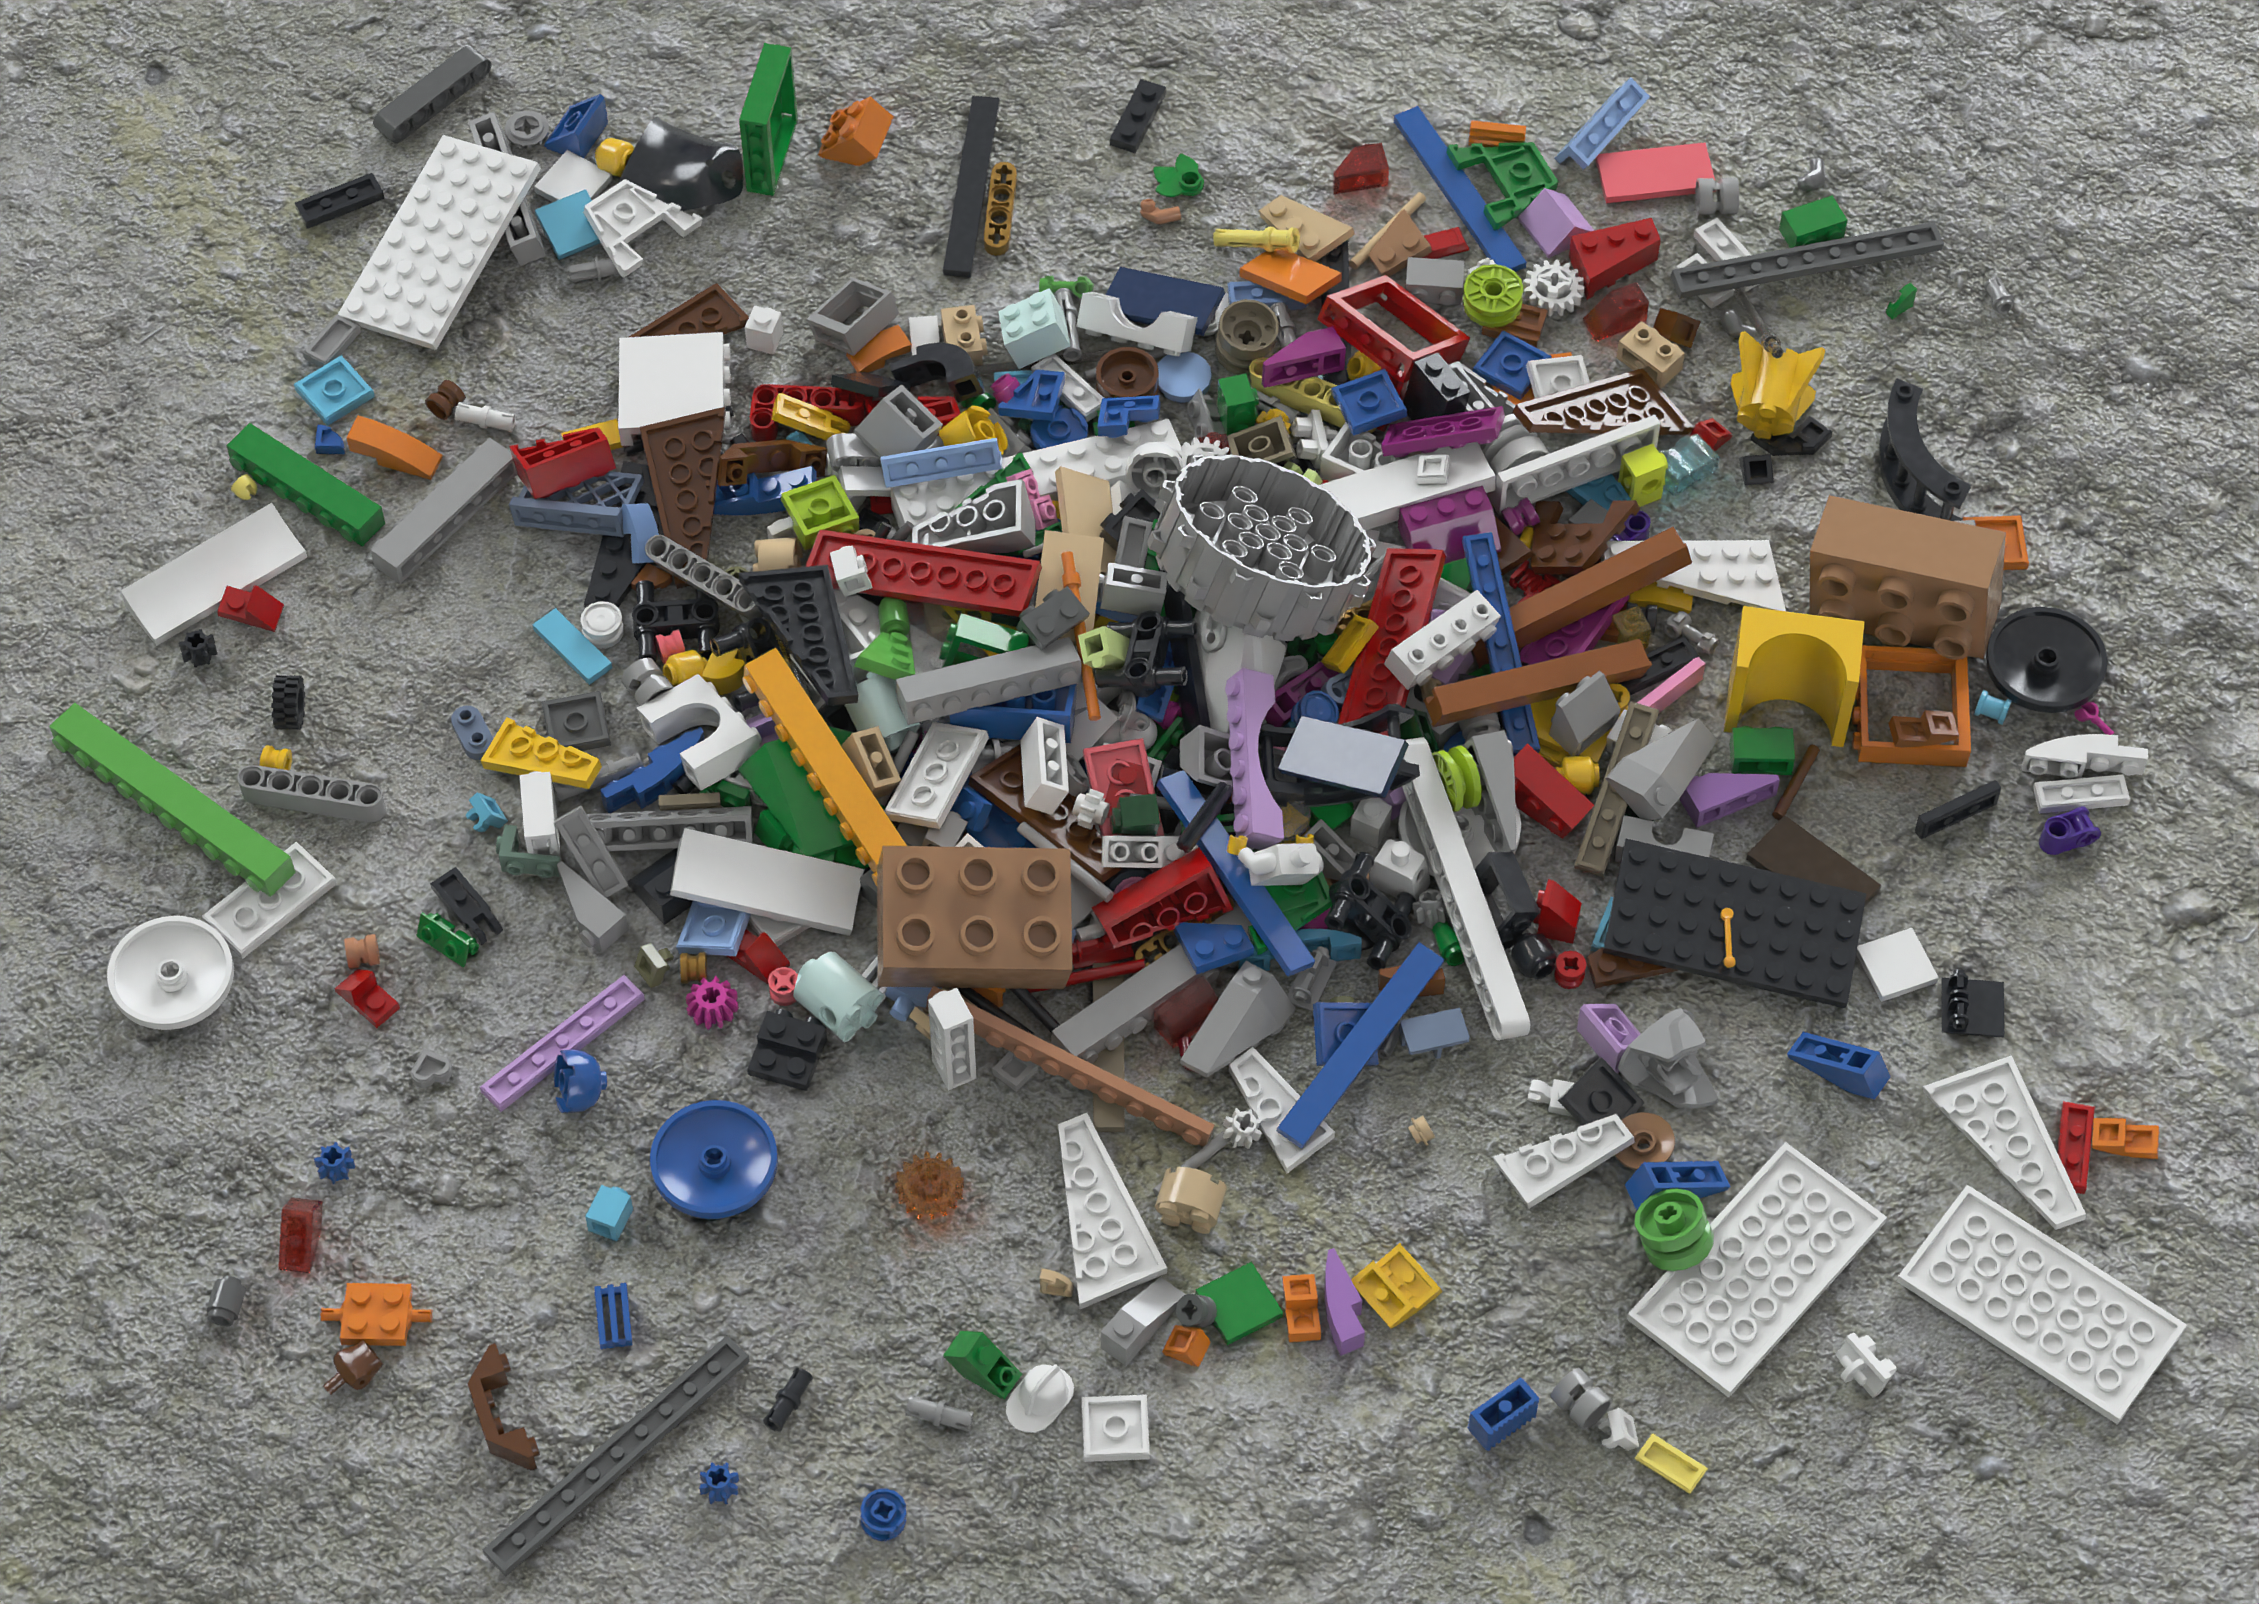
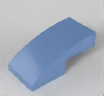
M622 504L623 534H631L632 563L654 562L645 552L647 541L651 537L659 535L649 504Z

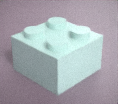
M1050 288L1034 293L1029 298L1016 304H1010L998 311L1004 346L1018 369L1070 347L1064 312Z

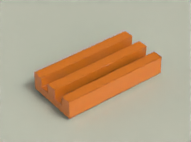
M1471 120L1468 146L1482 143L1484 147H1498V143L1525 142L1526 126Z

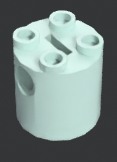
M869 672L866 674L867 680L859 684L855 681L858 691V703L845 704L857 731L878 726L890 754L898 752L907 731L916 733L921 724L920 722L907 724L897 702L896 680Z
M828 952L816 960L810 959L802 966L797 976L793 997L843 1042H848L862 1026L867 1029L876 1021L878 1015L875 1013V1010L883 1000L884 994L836 952Z

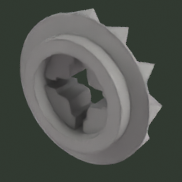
M535 111L518 112L511 116L505 124V135L510 144L515 143L519 149L522 146H528L531 149L533 144L541 145L543 139L548 138L549 123L542 114ZM525 125H528V128L531 130L529 135L524 132Z

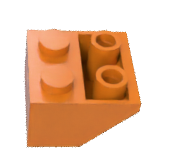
M871 96L861 101H855L845 109H838L830 118L831 124L828 131L822 137V146L818 155L821 158L855 166H861L876 159L894 116Z

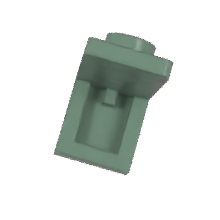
M504 826L503 836H498L496 842V854H499L502 872H508L512 875H520L522 873L534 874L543 878L559 877L557 864L561 861L559 856L518 852L520 839L517 826Z

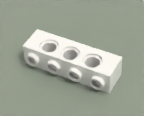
M958 989L941 991L928 1000L932 1061L949 1091L977 1079L973 1016Z

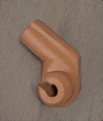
M1145 199L1140 203L1142 217L1155 224L1161 225L1181 220V212L1178 206L1161 210L1155 207L1156 204L1152 199Z

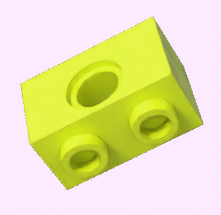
M1653 443L1622 455L1618 482L1621 483L1631 500L1637 501L1639 507L1662 498L1665 473L1668 468L1665 455L1662 452L1659 453Z

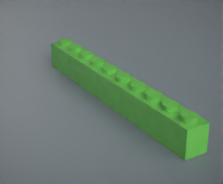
M72 704L49 726L53 735L52 742L58 750L63 753L68 751L79 765L84 768L88 766L93 769L101 781L104 783L111 782L122 796L127 799L131 797L136 800L144 812L147 814L152 812L157 815L165 827L170 830L175 828L186 842L191 845L197 844L200 846L207 857L213 861L218 859L233 876L240 875L254 891L259 892L261 890L271 897L296 873L291 856L78 704Z

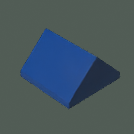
M599 94L570 106L544 146L562 155L568 150L585 158L608 124L605 97Z

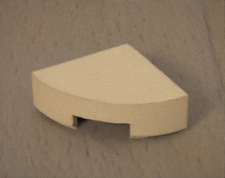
M1041 1269L1040 1292L1042 1294L1072 1297L1074 1285L1070 1279L1058 1272Z

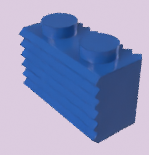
M1519 1378L1469 1413L1468 1429L1483 1448L1490 1451L1491 1447H1496V1443H1501V1439L1506 1440V1436H1511V1432L1516 1433V1428L1521 1429V1425H1526V1421L1531 1422V1418H1536L1539 1397L1523 1378Z

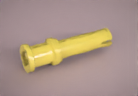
M1268 227L1260 231L1217 228L1213 235V242L1216 247L1264 248L1267 252L1288 250L1290 253H1296L1300 243L1299 231L1295 227L1289 230H1276L1274 227Z

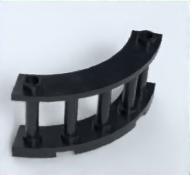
M1896 378L1888 402L1887 418L1884 422L1879 441V468L1886 490L1899 510L1950 521H1963V518L1954 515L1953 511L1954 507L1960 510L1972 485L1952 475L1930 454L1922 440L1917 422V408L1923 388ZM1927 491L1942 500L1943 506L1941 507L1927 494Z
M1388 704L1368 716L1339 725L1378 734L1388 730L1389 736L1401 739L1400 724L1413 717L1414 710L1403 708L1398 704ZM1261 724L1258 743L1261 744L1263 777L1273 799L1279 807H1287V802H1305V807L1330 806L1375 797L1318 782L1311 783L1309 780L1297 777V783L1278 781L1275 778L1273 747H1288L1296 728L1274 727L1271 724ZM1403 759L1390 790H1395L1419 777V765L1406 762Z

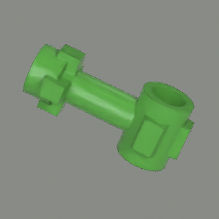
M1045 276V278H1040L1039 292L1050 288L1054 295V292L1058 289L1067 288L1078 298H1082L1083 293L1094 290V283L1087 276H1079L1077 281H1054V276Z

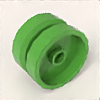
M1675 1188L1653 1194L1640 1205L1635 1214V1227L1642 1240L1645 1253L1650 1263L1659 1269L1667 1271L1686 1270L1699 1264L1708 1256L1713 1247L1714 1234L1707 1220L1704 1207L1699 1197L1689 1190Z

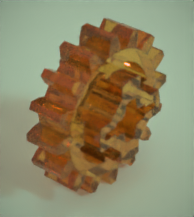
M926 1151L924 1159H920L915 1154L913 1155L912 1164L905 1161L902 1163L904 1172H897L895 1190L899 1194V1204L906 1203L907 1213L917 1210V1216L920 1219L924 1213H929L930 1219L933 1220L935 1212H940L945 1217L947 1216L946 1208L948 1206L952 1209L957 1208L956 1199L963 1198V1189L961 1188H964V1178L960 1177V1166L953 1168V1159L951 1157L944 1162L942 1161V1153L938 1152L935 1158H931L929 1151ZM928 1179H931V1184H933L931 1186L932 1192L928 1190Z

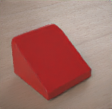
M1711 418L1696 423L1688 440L1705 455L1709 456L1729 441L1733 435L1715 419Z

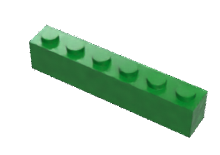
M251 423L226 445L230 457L229 462L236 470L247 472L258 484H265L272 488L280 498H287L295 503L302 512L311 513L318 518L321 524L329 528L331 526L336 529L349 542L354 541L363 547L385 524L383 510L380 505Z

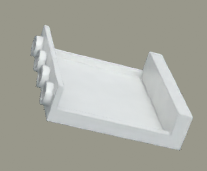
M723 332L619 339L618 430L622 446H633V434H641V426L720 407H725L726 410V406H731L730 389H726V383H731L730 366H726L725 362L731 360L730 344H724ZM726 411L722 441H726V429H731L730 411Z

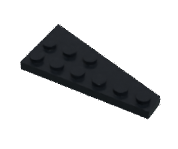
M623 461L620 473L640 474L644 478V483L634 504H649L656 521L658 533L664 536L648 464ZM625 483L617 488L621 492L630 488L632 484ZM620 501L611 507L621 508L622 503ZM625 534L624 537L603 535L584 601L585 608L599 601L612 603L619 608L631 591L632 581L647 564L632 563L631 534Z
M828 565L739 573L740 584L828 706L858 703L857 686Z

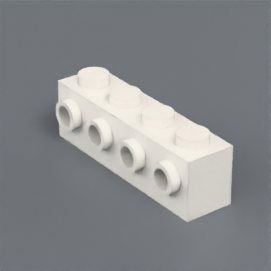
M1476 590L1394 647L1384 665L1407 690L1416 684L1422 686L1433 676V672L1438 668L1443 671L1449 667L1455 660V656L1458 654L1464 656L1475 647V642L1480 639L1483 641L1489 639L1496 632L1497 628L1495 625L1501 615Z

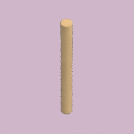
M1418 192L1400 211L1405 209L1409 216H1411L1426 201L1425 195ZM1400 211L1349 261L1351 268L1358 269L1369 258L1368 254Z

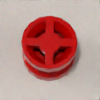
M1571 950L1559 954L1556 959L1554 972L1555 982L1564 989H1575L1581 986L1584 981L1587 965L1583 955ZM1566 966H1573L1572 969H1570V968L1566 969L1565 967H1566Z

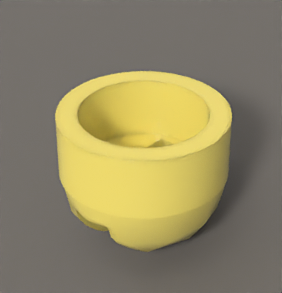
M244 474L234 482L231 491L240 499L249 500L251 499L250 493L254 496L256 495L257 484L248 474Z

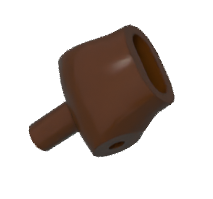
M362 1340L358 1344L342 1349L335 1354L333 1362L338 1373L326 1382L323 1387L330 1395L345 1383L355 1390L363 1389L372 1381L384 1364L373 1349Z

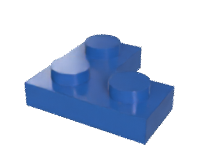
M1160 396L1102 398L1097 425L1098 437L1118 438L1122 435H1128L1130 421L1145 423L1159 419Z

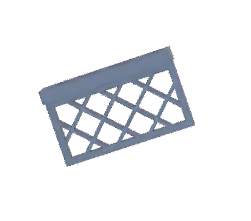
M608 471L604 476L587 479L578 486L561 489L547 498L540 499L530 498L532 495L524 485L519 497H512L509 507L515 526L624 537L622 507L610 506L620 501L622 504H634L644 483V478L640 474ZM597 481L606 482L595 489L590 486V484ZM625 483L632 484L630 488L621 492L617 488ZM584 487L587 489L588 492L575 498L571 494ZM610 490L615 493V495L604 500L599 498L600 495ZM565 496L569 498L567 502L556 501ZM591 499L596 501L594 505L583 504Z

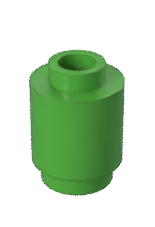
M883 598L877 609L880 633L886 632L891 634L892 632H897L907 636L910 631L907 605L902 599Z

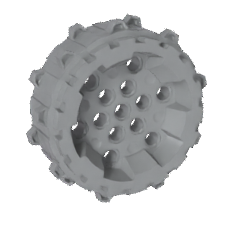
M1199 454L1192 456L1190 463L1181 470L1176 481H1163L1154 506L1161 514L1154 531H1151L1147 544L1150 550L1156 552V560L1160 570H1166L1165 578L1176 592L1181 591L1185 595L1184 600L1200 612L1204 610L1212 615L1211 619L1230 628L1232 626L1243 629L1242 633L1260 638L1268 635L1273 636L1274 640L1293 641L1296 636L1305 640L1317 636L1318 633L1323 635L1332 634L1337 624L1343 619L1348 607H1360L1371 584V581L1364 574L1370 564L1376 544L1374 539L1367 536L1356 516L1330 491L1290 469L1288 470L1259 458L1253 459L1239 455H1212L1205 457Z

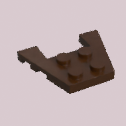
M1537 501L1535 511L1540 519V523L1533 527L1532 552L1535 555L1531 557L1530 566L1534 574H1578L1594 566L1609 548L1607 542L1613 535H1620L1626 528L1624 522L1630 515L1636 516L1639 512L1640 507L1637 501H1612L1603 523L1598 524L1558 523L1564 510L1560 501Z

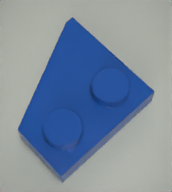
M1036 369L1025 383L1020 384L1014 390V397L1007 403L1002 401L999 404V416L1054 421L1065 383V372Z

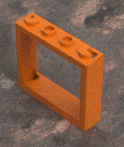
M1862 645L1859 684L1855 696L1857 707H1853L1852 724L1857 725V732L1853 733L1852 746L1853 750H1858V762L1967 767L1971 753L1967 657L1958 660L1949 659L1940 655L1935 649ZM1867 669L1950 673L1952 712L1959 733V737L1954 740V745L1936 744L1920 747H1895L1894 742L1869 741Z

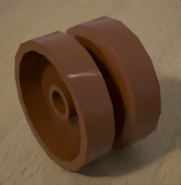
M1119 347L1107 352L1099 360L1096 367V391L1104 398L1159 395L1158 365L1154 358L1146 351L1134 347Z

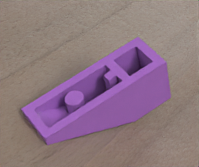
M1708 773L1701 777L1694 776L1679 800L1698 828L1776 796L1780 779L1778 775Z

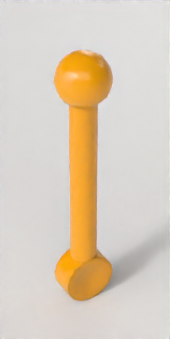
M1724 908L1720 915L1725 925L1726 957L1723 963L1726 967L1732 968L1736 963L1735 958L1732 956L1730 922L1734 913L1732 909Z

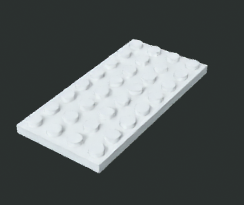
M443 135L337 315L354 322L362 328L437 350L541 170L538 162Z
M1785 1142L1710 1224L1714 1234V1244L1708 1256L1699 1264L1686 1270L1667 1271L1628 1313L1627 1320L1729 1398L1886 1223L1887 1217Z
M1966 1185L1897 1279L1898 1283L2117 1425L2187 1327V1324L1969 1185Z

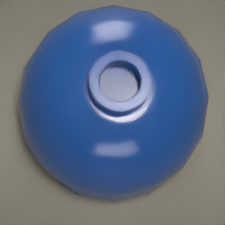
M561 1050L562 1055H557L554 1071V1087H559L562 1098L556 1097L558 1109L561 1113L585 1111L594 1106L599 1100L601 1090H606L607 1074L605 1071H601L598 1061L591 1054L580 1050Z

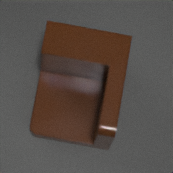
M1660 308L1653 328L1665 339L1691 348L1701 321L1678 312Z

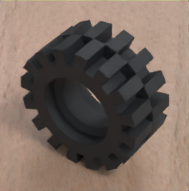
M276 675L272 687L273 703H271L274 728L300 730L304 723L303 717L305 716V685L302 676Z

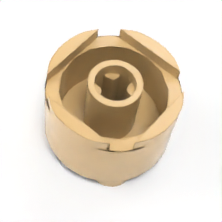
M798 538L755 540V555L758 558V563L753 564V572L801 567L800 558H803V552Z
M1177 1167L1176 1172H1171V1168L1166 1169L1155 1204V1209L1162 1215L1161 1222L1175 1227L1179 1226V1223L1192 1225V1230L1198 1233H1210V1229L1217 1224L1227 1190L1225 1183L1219 1180L1217 1185L1210 1181L1211 1174L1194 1168Z

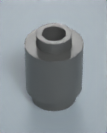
M224 1276L223 1279L215 1281L206 1309L209 1313L207 1319L210 1322L228 1327L232 1326L233 1321L238 1319L246 1293V1288L241 1284L242 1281L233 1276Z

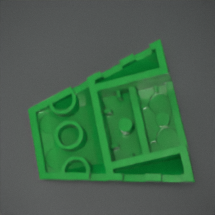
M829 727L840 745L853 733ZM780 739L765 743L738 768V772L744 779H747L752 786V790L759 799L761 798L769 808V812L775 820L781 823L785 833L803 855L814 858L855 845L852 840L848 841L843 836L839 828L841 823L836 815L831 816L827 812L823 804L824 797L819 790L814 791L807 780V771L803 765L799 767L795 763L790 753L792 748L787 741L782 742Z

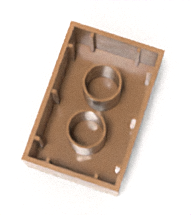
M1829 495L1810 549L1809 614L1864 621L1863 633L1874 635L1881 642L1890 646L1902 647L1911 643L1934 648L1940 655L1949 659L1958 660L1967 656L1984 659L2001 606L2006 532Z
M882 846L877 865L878 987L935 986L937 988L1064 989L1072 972L1070 849Z

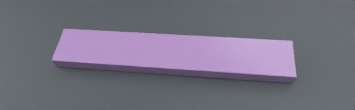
M625 975L621 976L480 1086L481 1093L502 1112L555 1070L557 1055H562L561 1050H581L644 1001V994Z

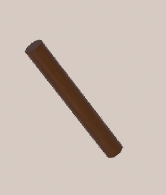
M1810 744L1772 813L1775 819L1780 820L1786 815L1820 752L1819 747Z

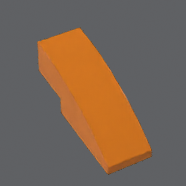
M359 415L346 437L349 451L376 458L379 466L432 480L442 460V454L414 437Z

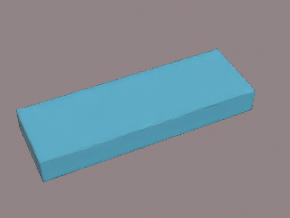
M556 608L532 624L533 630L589 685L612 669V663Z

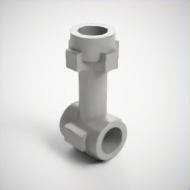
M1679 611L1676 615L1672 614L1666 620L1664 632L1668 637L1677 639L1682 634L1698 644V651L1708 655L1713 654L1718 647L1719 640L1716 639L1714 634L1708 632L1703 634L1690 626L1692 620L1686 612Z

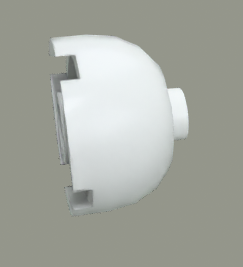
M1150 442L1139 446L1129 456L1126 465L1128 488L1132 489L1135 493L1143 489L1157 501L1163 481H1176L1183 469L1181 457L1176 450L1164 443Z

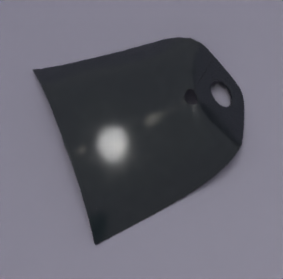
M655 117L637 142L619 183L624 179L656 194V199L668 205L674 203L681 206V211L717 205L730 201L742 193V155L739 149L732 144L710 140L689 133ZM712 159L713 164L711 167H708L706 161ZM725 171L731 172L735 178V184L732 188H727L722 182V174Z

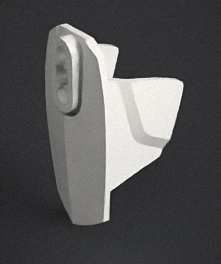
M1197 610L1194 617L1198 623L1196 641L1211 729L1230 734L1229 721L1227 720L1228 697L1225 691L1227 680L1242 668L1274 675L1275 685L1286 647L1279 640H1274L1273 636L1265 635L1263 638L1242 633L1243 629L1232 626V628L1211 619L1212 615L1208 612Z

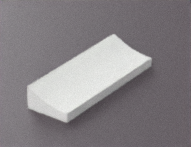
M1652 415L1499 472L1495 483V490L1488 492L1487 496L1500 516L1502 515L1501 510L1517 506L1518 502L1525 497L1532 504L1620 471L1622 455L1652 443L1657 448L1661 423L1656 415Z
M1473 442L1457 449H1451L1448 446L1438 448L1431 453H1420L1320 484L1319 486H1322L1338 497V500L1356 516L1359 524L1366 531L1398 521L1399 508L1482 485L1486 493L1494 491L1496 475L1488 464L1478 442ZM1420 455H1449L1450 465L1447 484L1418 485L1416 475Z
M270 503L122 589L121 594L128 611L154 644L158 646L216 612L226 586L250 592L254 585L260 586L306 559L307 554L273 503Z
M684 828L678 845L670 896L850 936L861 886L860 877L863 876L864 869Z

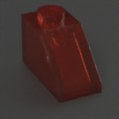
M1382 143L1365 144L1354 147L1333 173L1332 191L1334 195L1388 186L1389 166Z
M1637 282L1610 291L1583 318V322L1597 342L1632 329L1641 321L1646 323L1649 301Z
M291 1197L282 1208L278 1270L311 1273L321 1234L323 1201Z

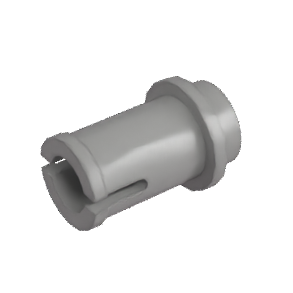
M1997 277L1996 281L1995 278H1991L1985 283L1984 288L1993 301V309L2000 314H2005L2012 310L2014 298L2007 293L2001 278Z

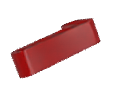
M763 384L756 387L752 394L750 426L752 439L756 442L776 440L779 422L772 420L775 399L780 393L829 411L832 415L848 421L851 427L860 425L866 418L864 395L840 388Z

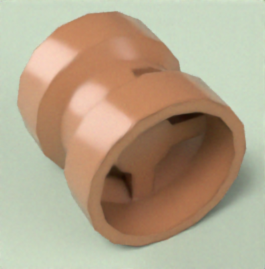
M376 934L366 935L364 939L359 941L354 937L344 939L349 969L359 968L361 963H368L371 966L380 964Z

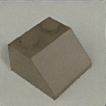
M1282 416L1227 436L1232 455L1253 459L1259 458L1277 465L1285 464L1297 458Z

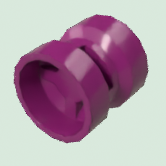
M1527 497L1521 499L1517 506L1501 510L1508 528L1516 536L1523 532V528L1527 526L1533 527L1540 523V519Z

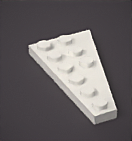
M1769 540L1683 541L1688 546L1692 564L1656 581L1659 587L1666 589L1669 586L1684 589L1683 593L1727 605L1730 602H1734L1747 607L1786 611ZM1608 541L1607 545L1609 548L1600 557L1601 562L1643 541Z
M2012 1055L1923 1086V1092L2055 1230L2086 1219V1213Z

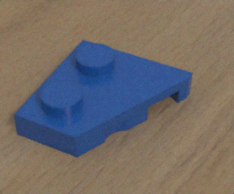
M1179 922V925L1175 926L1174 933L1196 975L1254 955V947L1242 925Z

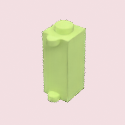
M1106 626L1078 635L1083 664L1096 670L1121 669L1124 666L1130 643L1129 638Z

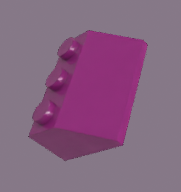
M1483 485L1399 508L1398 530L1406 549L1444 550L1446 555L1444 564L1466 558L1462 544L1463 536L1492 532L1496 553L1501 552L1493 508Z

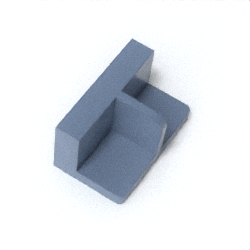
M1460 1007L1400 1020L1399 1023L1401 1046L1406 1045L1410 1055L1433 1050L1435 1058L1439 1059L1441 1058L1442 1048L1468 1043L1470 1038Z

